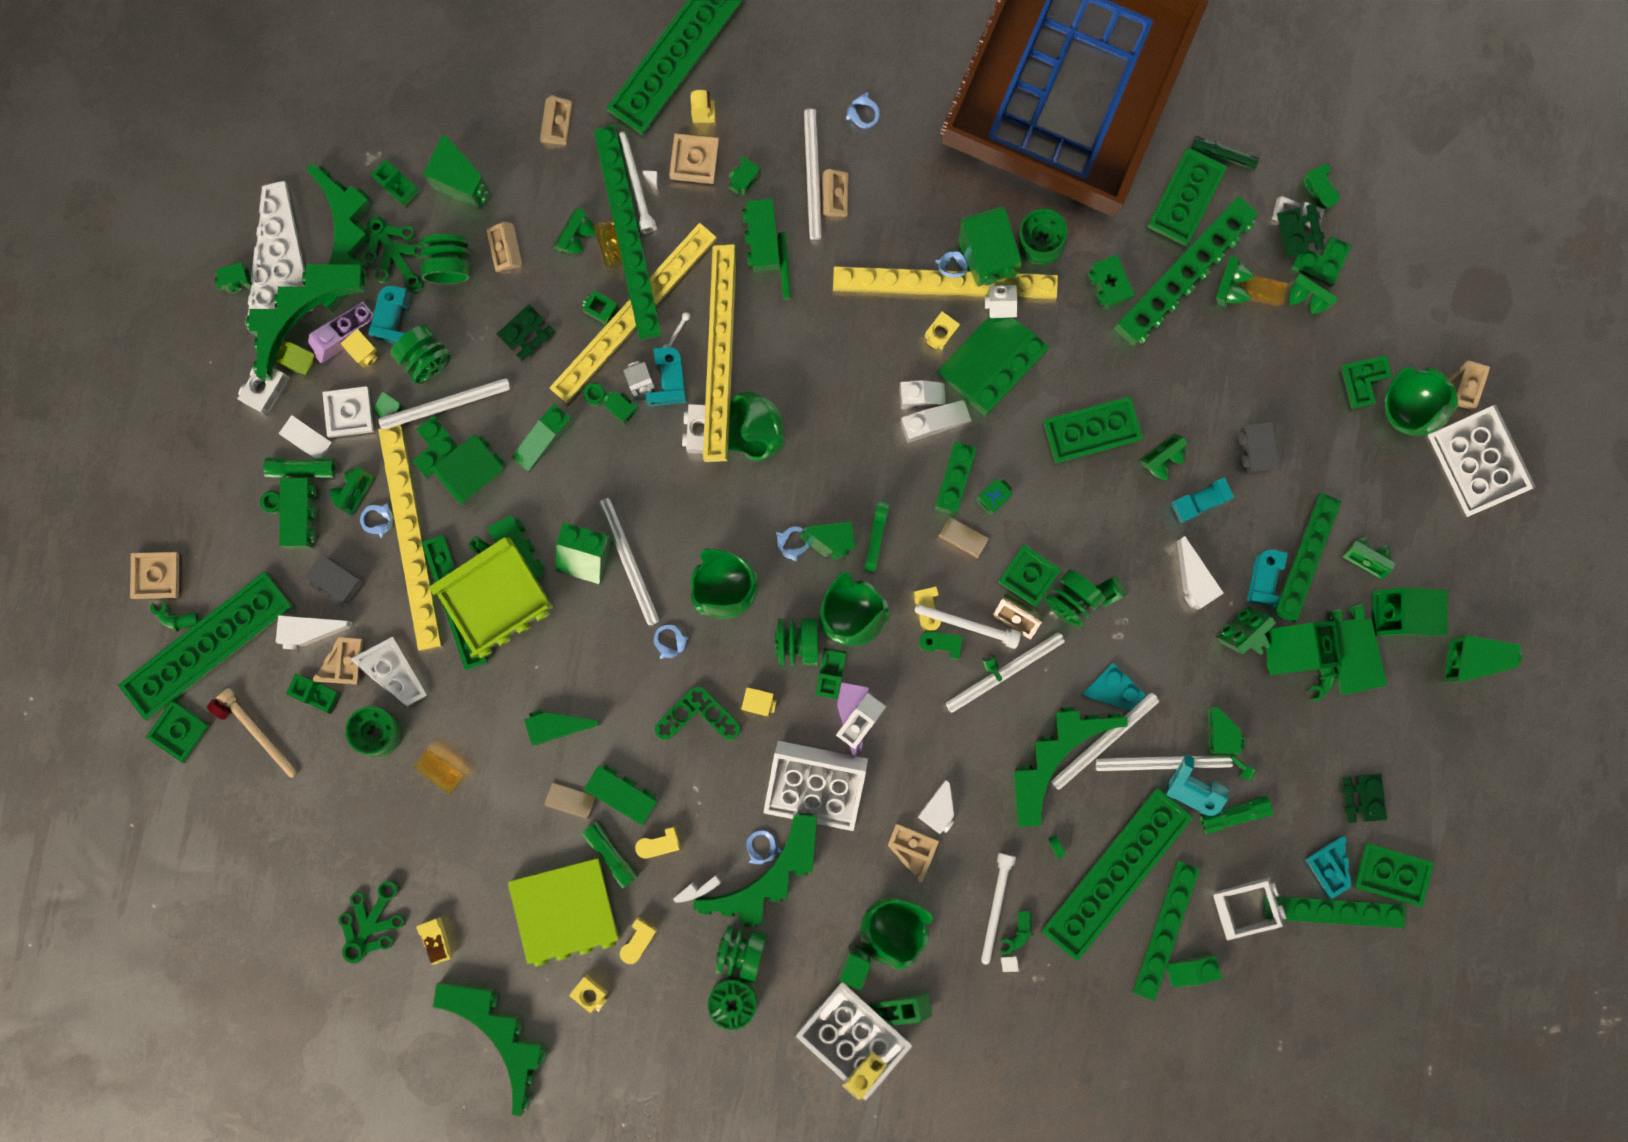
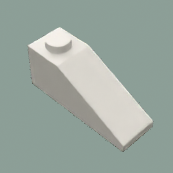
M961 400L902 417L900 423L907 443H911L969 423L971 418L965 401Z
M1184 536L1177 541L1183 591L1186 594L1184 598L1191 608L1195 607L1198 610L1222 595L1223 591Z
M278 616L276 643L283 644V649L297 650V646H306L351 628L353 622Z

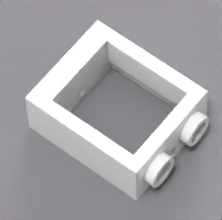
M1270 878L1214 892L1213 897L1227 940L1283 926V920L1286 919L1283 906H1278L1277 904L1278 890L1276 884L1271 883ZM1265 887L1274 919L1236 928L1226 896Z

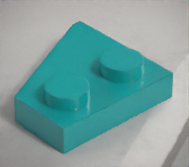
M1111 663L1081 695L1126 711H1131L1146 694L1114 663Z
M1343 835L1305 858L1330 899L1351 888V878L1348 873L1349 860L1346 857L1345 843L1347 842Z

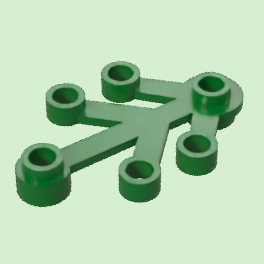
M382 217L371 218L366 224L367 233L371 237L368 250L363 253L362 258L366 264L374 265L378 260L376 251L379 241L382 242L384 250L380 267L374 273L375 279L379 283H386L389 280L388 272L391 259H393L405 278L404 285L411 293L420 292L424 286L422 278L411 272L400 253L415 256L417 259H423L424 257L416 254V251L422 248L421 244L410 246L395 243L388 236H399L406 241H411L415 237V231L410 226L402 228L389 226ZM380 224V229L375 231L373 229L374 226ZM410 230V231H411V235L408 236V237H405V236H404L405 231ZM372 254L374 256L373 259L367 261V256ZM380 273H385L383 279L378 278ZM416 279V284L409 285V281Z
M385 881L379 885V898L368 918L364 908L365 895L362 892H356L351 895L350 903L354 906L360 928L356 938L352 929L354 916L346 912L338 918L346 940V944L342 948V956L348 963H358L363 960L368 952L378 949L386 950L393 946L394 939L390 935H384L378 941L364 943L371 934L391 928L399 929L405 925V918L400 914L394 915L389 920L376 923L388 900L393 899L398 894V886L395 882ZM387 886L393 888L392 894L386 893ZM356 895L361 897L359 904L354 901ZM345 915L350 919L348 924L343 922ZM396 917L401 919L400 926L394 924ZM384 938L389 939V946L383 945L382 941ZM353 947L357 948L358 954L356 956L351 954V949Z

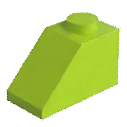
M283 341L275 364L306 375L307 371L312 367V359L315 354L293 343Z

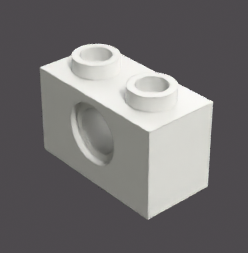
M252 368L250 372L251 377L247 383L241 386L237 399L268 416L290 377L273 368L272 381H262L256 376ZM265 382V389L262 392H258V386Z
M689 404L688 411H684V424H687V433H683L682 445L686 447L688 453L703 454L704 432L702 434H695L693 429L698 424L705 425V405Z

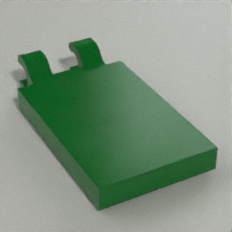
M1363 604L1349 607L1352 619L1342 621L1341 609L1327 612L1329 621H1335L1342 667H1334L1336 674H1339L1336 679L1340 695L1387 686L1372 619L1365 620Z

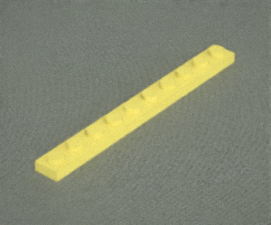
M701 223L692 230L651 275L650 283L656 306L717 240L716 236ZM631 300L621 308L550 386V390L566 404L571 401L636 329Z
M735 244L713 246L703 460L705 462L728 461L737 256Z
M834 267L833 291L985 297V295H989V286L1016 285L1017 298L1056 299L1058 275L1017 274L1010 279L997 280L992 285L977 287L971 272H967V274L961 277L953 278L945 276L936 270ZM947 271V272H950V273H959V272H961V271Z
M398 425L385 430L378 429L418 650L441 647L442 641L434 597L428 588L431 586L426 554L422 545L423 536L403 426Z

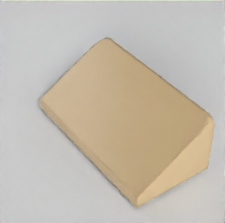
M553 95L546 99L540 141L562 145L567 144L572 101Z
M828 169L821 173V216H848V172Z
M501 222L486 229L495 271L500 272L522 266L514 225Z
M951 517L948 518L938 536L976 558H979L989 539Z
M1007 593L1004 594L992 614L993 618L1019 631L1030 640L1044 618L1042 614Z
M552 783L544 806L589 819L596 797Z

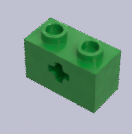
M1117 254L1091 265L1088 277L1091 284L1096 285L1098 301L1101 305L1105 306L1106 310L1132 300L1135 294ZM1108 280L1109 282H1113L1114 284L1113 286H1111L1110 284L1106 285L1105 282Z

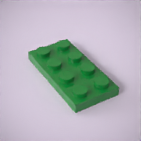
M1187 147L1147 228L1187 247L1227 166Z
M1131 396L1043 420L1055 464L1143 440Z

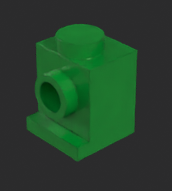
M741 156L740 166H735L730 173L731 178L728 187L734 193H742L746 196L761 176L760 168L744 156Z
M242 262L215 269L217 274L215 284L219 291L225 290L229 293L241 291L243 287L251 290L250 272L248 267Z
M595 290L591 295L588 294L582 303L584 313L601 322L604 326L611 321L620 309L616 302ZM598 306H603L602 312H596Z
M611 390L604 397L605 402L603 405L605 409L625 426L640 410L637 403L630 404L632 400L623 392L619 395L616 391Z

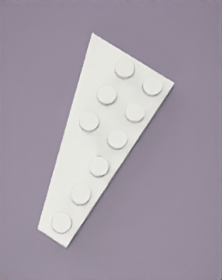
M285 181L262 186L259 209L260 221L259 227H257V245L254 250L251 274L252 286L251 294L248 298L249 309H277L274 304V295L277 294L278 286L305 287L302 282V273L305 271L288 187Z

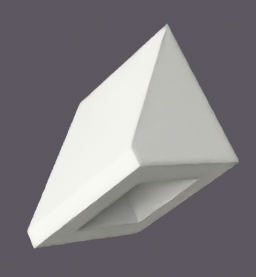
M643 171L644 177L658 190L657 171Z
M1015 955L1001 957L1003 972H1019Z

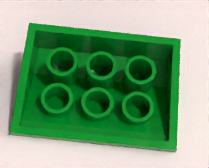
M989 316L936 372L986 418L1041 360L1050 347L1014 318H990Z

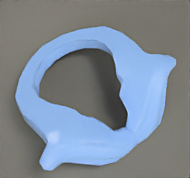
M867 92L854 99L847 109L846 120L851 119L857 126L865 129L874 126L879 119L878 106L868 98ZM862 104L872 107L875 112L874 120L870 123L862 122L856 113L854 105Z
M948 251L940 259L935 260L939 264L940 273L945 276L955 278L967 274L968 264L961 252ZM952 257L955 258L956 263L962 269L961 272L950 273L945 270Z
M388 503L383 506L369 505L360 516L361 526L366 532L379 534L380 538H383L384 534L392 528L393 513L389 509ZM376 510L383 517L387 518L388 522L369 528L365 523V516L369 511Z
M792 526L782 533L776 532L777 546L784 557L797 561V557L809 549L810 545L806 542L802 548L787 550L783 548L790 533L794 531L801 532L802 528Z
M663 625L658 628L654 635V644L661 653L660 659L675 657L686 647L689 637L684 636L675 625ZM671 629L675 632L676 645L678 647L676 651L660 644L659 635L663 630Z
M760 830L752 833L746 843L751 857L749 863L763 864L766 861L774 860L782 852V849L777 847L774 836L768 831ZM757 835H765L770 840L767 859L759 856L752 848V840Z

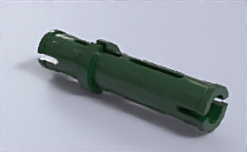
M1198 135L1195 136L1191 149L1208 154L1210 158L1223 159L1255 171L1260 158L1220 144V141L1215 140L1214 142Z

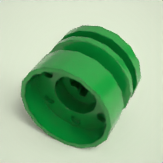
M1045 208L1034 210L1026 215L1021 223L1019 232L1020 252L1025 259L1038 265L1051 264L1059 259L1064 252L1068 232L1066 222L1062 216L1054 210ZM1039 237H1042L1043 240H1046V243L1039 241Z
M432 234L421 238V247L423 248L421 256L427 258L421 263L422 279L424 281L438 284H453L469 280V262L463 260L469 255V250L466 249L468 248V239L466 237L455 234Z
M426 324L416 326L405 333L393 345L390 351L391 357L399 366L406 367L405 373L411 376V380L417 385L423 384L436 376L452 358V353L445 348L442 342H436L437 336Z
M1069 569L1059 580L1065 590L1062 591L1054 587L1051 590L1054 596L1048 594L1044 601L1057 617L1080 630L1085 625L1080 618L1086 621L1091 618L1085 608L1097 611L1106 598L1089 580L1076 571Z
M789 618V629H785L784 619H778L775 630V654L777 655L779 666H785V656H790V665L794 666L796 656L801 655L803 666L818 665L817 618H802L800 628H795L794 619Z
M375 706L363 707L356 710L348 718L345 726V737L349 746L356 752L373 758L384 757L391 754L398 747L401 739V726L391 713ZM375 728L380 730V733L377 734V738L372 736V733L375 732Z
M728 925L727 930L721 937L716 955V974L721 975L724 965H728V977H731L736 967L740 968L739 980L754 983L766 935L752 931L748 940L745 941L742 940V928H739L737 938L732 937L734 926Z
M731 975V977H725L718 981L708 997L707 1009L712 1021L725 1030L744 1028L751 1022L756 1013L758 996L755 987L750 982L739 980V976ZM735 999L737 1001V1009L735 1007L729 1009L727 1007L729 1004L727 1000L733 1001Z

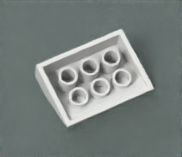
M1496 405L1428 435L1467 517L1536 487Z
M778 741L764 813L793 819L794 812L817 814L816 824L854 831L868 758Z
M843 982L837 986L794 1033L796 1038L843 1081L860 1066L862 1061L872 1051L883 1060L887 1066L863 1097L865 1101L912 1047L909 1042Z

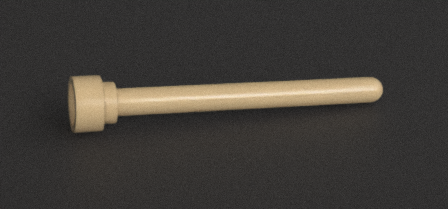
M231 688L218 695L215 699L218 704L226 709L229 708L289 777L296 776L297 771L237 704L236 694Z

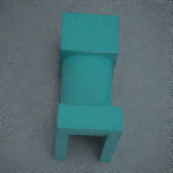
M386 286L380 290L368 335L374 336V340L395 344L405 334L398 332L397 329L402 310L408 311L412 294L407 289Z
M672 347L655 348V366L657 370H660L662 392L646 393L648 406L685 403L686 394L680 353ZM668 359H674L670 363L667 362Z
M1225 477L1205 489L1173 501L1171 505L1181 524L1215 506L1225 504L1235 497Z
M1266 550L1256 556L1246 602L1276 607L1279 596L1274 594L1278 574L1280 571L1285 570L1288 553Z
M1186 754L1167 784L1169 789L1166 795L1205 815L1214 816L1222 810L1227 802L1229 788L1215 781L1208 785L1190 776L1194 766V758Z

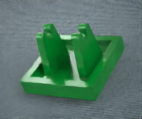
M1248 606L1241 610L1230 624L1225 625L1216 638L1221 644L1241 654L1252 648L1262 655V646L1270 648L1265 633L1276 622L1271 616Z

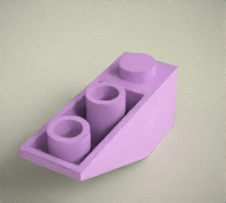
M362 301L310 333L307 348L311 353L315 354L314 356L322 364L344 349L340 343L356 329L363 332L369 327L374 313Z
M841 683L837 707L843 725L868 693V687ZM863 739L855 749L849 745L853 756H856V752H861Z

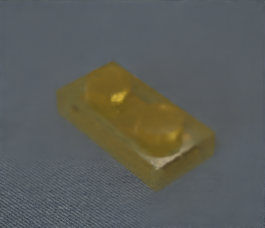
M614 222L597 223L593 227L605 267L623 268Z
M1257 276L1248 281L1240 282V287L1245 289L1251 296L1250 300L1279 307L1283 306L1288 283Z
M426 749L413 767L449 795L454 792L465 777L430 749Z

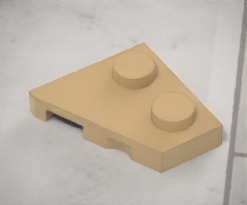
M1467 361L1448 379L1455 387L1460 407L1473 411L1477 409L1490 370L1489 366Z
M338 637L333 645V650L323 661L324 664L318 674H315L313 682L359 685L361 668L352 662L351 658L362 653L363 639Z
M896 823L887 845L917 880L923 883L939 841Z

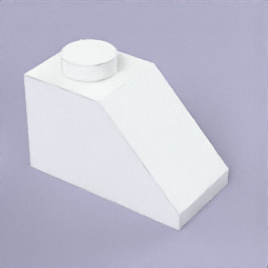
M637 361L627 366L624 373L635 399L645 396L646 393L656 391L645 362L640 363V361Z
M924 380L900 382L901 409L946 405L944 383Z
M867 693L836 736L855 749L886 706Z
M946 780L941 783L917 815L919 819L939 834L942 831L947 833L954 823L951 820L954 817L950 783Z

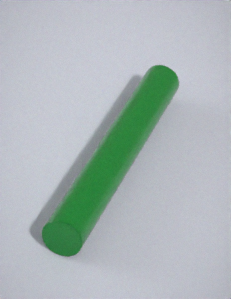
M779 232L778 246L782 297L784 300L791 299L786 232Z

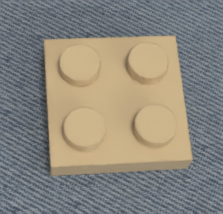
M674 134L670 179L714 184L719 138Z
M131 553L130 599L179 598V553Z

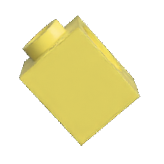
M942 311L926 331V342L934 349L940 348L943 350L958 331L960 324ZM943 328L947 335L945 337H938L935 334V330Z
M358 329L340 343L363 368L366 365H372L380 354Z
M747 687L741 710L769 717V713H774L777 700L773 699L774 694Z
M586 974L569 996L591 1013L594 1009L599 1011L606 1003L607 999L604 996L608 991ZM588 989L595 991L596 1000H587L585 991Z

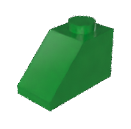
M1209 707V753L1242 754V749L1245 748V737L1241 735V730L1219 707Z
M1212 953L1168 963L1167 965L1172 987L1200 985L1222 979L1217 956Z

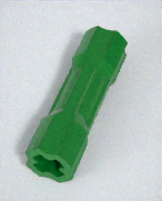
M265 458L263 472L265 478H285L287 476L335 478L336 464L334 458H315L313 460Z
M1268 796L1250 800L1247 803L1223 809L1214 816L1202 814L1200 815V821L1205 834H1211L1247 821L1272 816L1273 809Z
M598 821L581 833L610 868L612 876L622 889L639 877L629 862L623 859L611 843L608 834Z

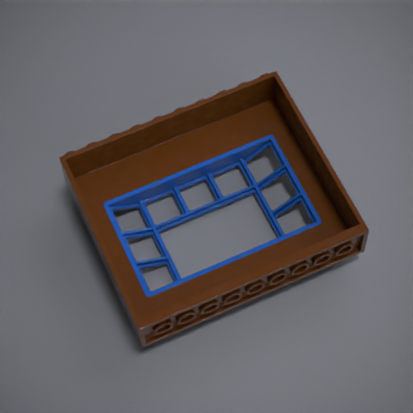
M996 0L985 30L977 44L976 51L973 53L968 65L969 67L963 76L959 90L942 125L940 134L943 135L941 143L1115 217L1126 200L1209 0H1082L1070 27L1047 17L1053 0ZM1089 2L1113 12L1101 40L1078 31V26ZM1120 15L1143 24V29L1131 53L1108 43ZM1043 25L1067 35L1058 58L1034 49V44ZM1073 38L1127 60V65L1091 148L1037 125ZM1030 56L1053 66V70L1043 90L1020 80ZM1016 88L1040 98L1031 121L1024 120L1006 111ZM1002 120L1009 121L1026 129L1020 146L996 136ZM1033 133H1037L1057 143L1051 159L1027 150ZM1063 146L1087 155L1081 173L1057 162Z

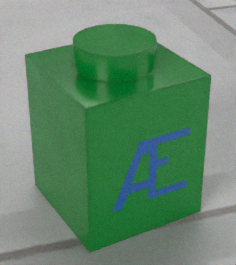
M997 478L977 496L976 500L992 515L1012 497V488L1005 480L1000 481Z

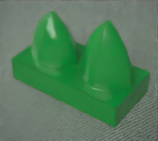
M580 207L573 210L553 245L554 249L571 254L583 252V246L574 233L576 232L584 236L598 235L594 223L585 215L586 211Z
M1230 256L1216 296L1217 303L1220 306L1227 307L1228 303H1242L1251 299L1249 293L1236 285L1235 282L1248 281L1254 277V274L1249 267L1240 263L1237 257Z
M1301 272L1295 277V282L1289 295V303L1292 306L1301 303L1311 293H1314L1310 302L1312 314L1325 311L1330 305L1333 306L1338 299L1335 294Z
M1174 433L1140 458L1139 461L1144 468L1149 469L1157 478L1168 481L1169 466L1167 459L1178 464H1184L1186 456L1185 446L1188 443L1183 436Z
M357 466L355 469L344 472L346 481L344 488L337 487L329 490L331 499L334 502L333 506L351 516L375 479L373 475Z
M1367 537L1355 540L1343 554V558L1380 579H1384L1394 569L1396 564L1391 561V551L1388 545L1373 551Z

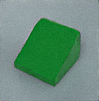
M383 391L377 400L373 412L382 418L401 412L404 406Z
M1117 575L1095 586L1106 598L1102 604L1104 607L1128 595Z

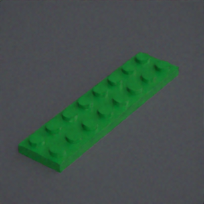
M687 0L606 107L607 111L643 136L745 0Z
M264 571L124 679L118 686L144 721H149L167 707L171 701L176 700L278 620V616H284L294 607L268 573Z
M1155 788L1040 931L1078 962L1193 817L1162 791Z

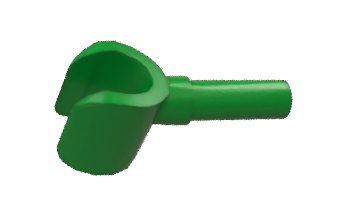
M991 654L992 659L990 660L982 658L986 671L992 672L998 682L1002 681L995 655Z
M1235 754L1230 755V759L1242 769L1239 776L1252 782L1256 770L1245 765Z

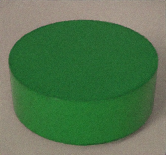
M593 382L584 388L583 397L589 405L599 406L604 402L606 390L601 384Z
M276 491L265 492L260 498L261 508L270 514L279 513L280 493Z
M1058 836L1049 837L1048 840L1056 857L1060 859L1066 856Z

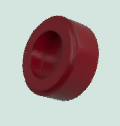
M212 699L207 705L208 711L221 720H226L231 714L229 708L226 709L224 706H220L215 699Z

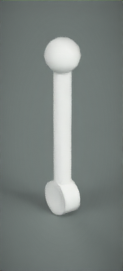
M684 312L682 314V320L668 344H665L662 348L672 346L685 322L691 318L690 313Z

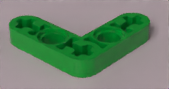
M878 500L864 567L865 571L875 572L889 508V502Z
M702 687L690 689L655 725L657 737L668 740L674 737L698 712L725 739L732 740L737 738L741 730L738 722ZM693 692H703L702 699L706 703L708 699L712 701V703L705 707L703 712L700 710V707L703 705L698 701L695 703L692 701L694 699ZM679 707H685L688 710V716L684 720H679L675 716V711ZM711 707H717L720 710V717L716 720H711L707 715ZM671 715L672 719L680 725L676 728L673 724L669 728L670 735H661L662 729L660 726L662 724L668 725L671 721L667 718ZM724 715L728 717L725 720L728 725L735 724L734 731L736 733L734 735H726L724 733L726 728L722 724L719 728L716 726L717 723L722 721Z

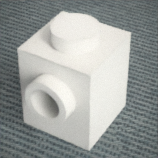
M1016 285L989 286V295H985V309H989L990 318L1017 317Z

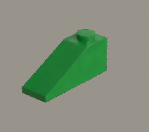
M554 403L538 420L512 458L530 472L574 424L573 420Z
M542 710L529 713V718L524 719L532 746L601 725L600 721L547 712L543 713Z
M928 993L905 995L866 1003L889 1025L922 1022L933 1016Z

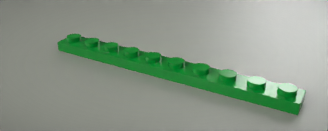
M615 125L595 129L594 135L638 337L642 341L662 336L617 128Z

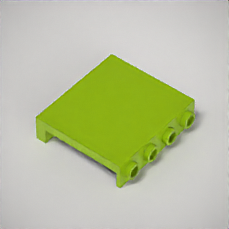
M506 537L428 587L433 595H438L473 652L469 655L471 657H480L481 659L492 653L491 648L497 644L502 646L511 640L510 636L518 632L520 634L531 627L529 624L534 620L541 621L550 615L548 611L554 608L512 539Z
M601 857L508 882L527 964L534 963L535 967L547 964L550 958L556 957L557 961L570 958V953L579 951V954L582 955L593 952V947L602 945V949L616 945L615 941L620 939V935L617 934L601 869L603 866Z

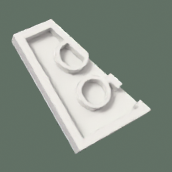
M393 637L351 658L352 662L404 707L407 708L427 696Z

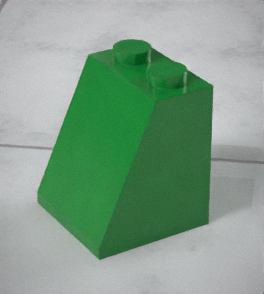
M442 134L423 173L424 177L433 189L481 209L482 205L486 204L490 197V189L479 172L450 139Z
M1004 206L961 219L958 244L977 287L992 285L997 280L1010 279L1019 274L1022 261Z
M474 434L431 468V471L460 505L504 470L502 465L505 462L497 452L492 454L487 447L490 444L482 435L478 437Z
M563 522L556 542V571L600 584L613 541L608 535Z
M1402 587L1372 591L1373 627L1376 636H1448L1447 590Z
M1335 621L1312 622L1272 628L1265 633L1270 644V648H1266V664L1270 675L1342 667Z
M1469 635L1451 637L1443 682H1464L1518 668V664L1521 663L1523 656L1522 651H1520L1521 645Z

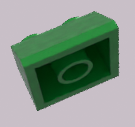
M851 521L809 526L799 533L803 541L824 557L832 556V560L846 558L845 556H849V553L855 549Z

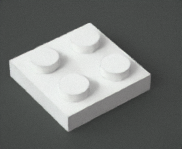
M368 386L323 392L326 430L329 438L374 432L370 388Z

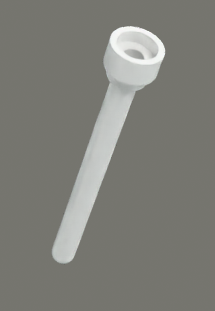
M621 131L618 134L640 216L637 223L639 233L648 234L654 232L657 227L655 220L648 215L627 134Z
M915 606L917 614L1002 640L1006 647L1016 649L1020 641L1021 633L1013 629L1001 631L926 606Z
M998 853L996 861L1000 870L981 958L983 964H989L991 960L1008 872L1012 869V866H1015L1016 856L1005 853Z

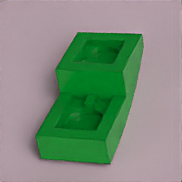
M386 159L370 174L404 207L420 192L413 183Z
M824 648L815 695L838 699L846 657L845 651Z
M295 673L286 695L332 714L341 693Z

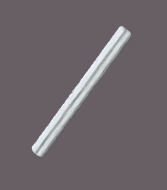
M806 109L804 111L809 236L811 240L821 239L822 234L816 110Z
M501 379L379 418V424L381 429L385 430L510 390V384L508 379Z
M609 498L603 499L598 503L646 622L648 625H654L659 622L654 605Z
M1060 632L1055 633L998 669L1002 681L1063 644L1065 640ZM992 673L945 703L946 707L953 713L1002 681L998 682Z
M1149 693L1131 711L1123 716L1127 717V727L1107 730L1051 780L1053 786L1058 790L1065 786L1158 704V697L1154 693Z
M1230 755L1191 756L1194 758L1193 768L1233 767ZM1184 756L1096 759V770L1177 769Z

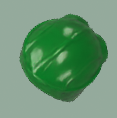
M1413 367L1402 368L1391 381L1385 397V414L1388 421L1396 430L1411 436H1424L1437 431L1449 420L1452 412L1459 407L1454 385L1449 382L1447 376L1442 372L1430 367H1426L1423 370H1416Z
M747 391L736 395L730 401L728 451L742 452L747 455L748 459L760 461L776 455L784 448L783 418L778 408L769 399L755 392Z
M714 548L703 549L700 552V558L703 560V563L695 567L691 576V600L694 607L701 615H710L720 619L734 618L742 614L752 605L757 595L758 578L756 571L748 561L733 553Z
M845 571L841 572L831 583L819 610L820 625L825 634L835 642L846 646H859L872 641L890 619L888 603L877 592L876 588L865 581L853 582L851 574Z
M894 897L880 899L873 903L863 916L860 928L863 947L868 955L879 963L890 965L896 970L909 967L917 960V956L927 945L929 930L926 924H930L933 921V915L925 908L906 900Z

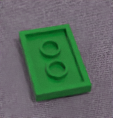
M1364 843L1353 887L1423 907L1434 862Z

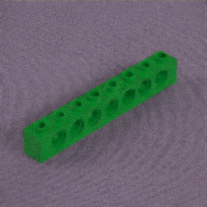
M1238 196L1117 323L1114 330L1133 347L1138 342L1143 344L1151 335L1148 331L1153 326L1158 328L1166 319L1163 315L1168 310L1173 312L1181 302L1178 299L1183 294L1188 296L1195 289L1196 286L1193 283L1198 278L1203 280L1211 272L1209 266L1213 262L1218 264L1227 255L1224 253L1228 246L1233 248L1242 239L1239 235L1244 230L1248 233L1257 223L1254 219L1259 213ZM1228 222H1235L1237 229L1230 228ZM1213 237L1220 238L1223 244H1215ZM1198 253H1204L1208 260H1200ZM1183 269H1189L1193 276H1185ZM1170 284L1176 286L1177 293H1171L1167 286ZM1157 300L1161 302L1162 309L1154 308L1152 301ZM1142 316L1146 318L1147 325L1139 324L1137 317Z

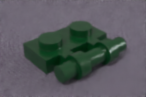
M1315 204L1306 206L1308 215L1301 216L1300 208L1276 214L1286 258L1309 253L1308 243L1314 242L1316 250L1325 248L1323 241L1325 235L1324 232H1321L1319 224L1321 217L1320 213L1316 210ZM1310 222L1312 235L1306 236L1303 224Z
M528 304L496 334L512 351L520 346L522 350L516 356L523 361L528 356L531 357L535 353L534 350L543 342H548L550 340L549 337L555 330L550 325L542 330L540 326L546 321ZM535 332L537 336L527 344L525 340Z
M1382 774L1356 775L1357 785H1352L1351 776L1342 777L1343 786H1341V793H1344L1345 807H1343V811L1347 816V823H1357L1356 813H1361L1362 822L1387 820ZM1354 792H1358V806H1355L1354 803Z

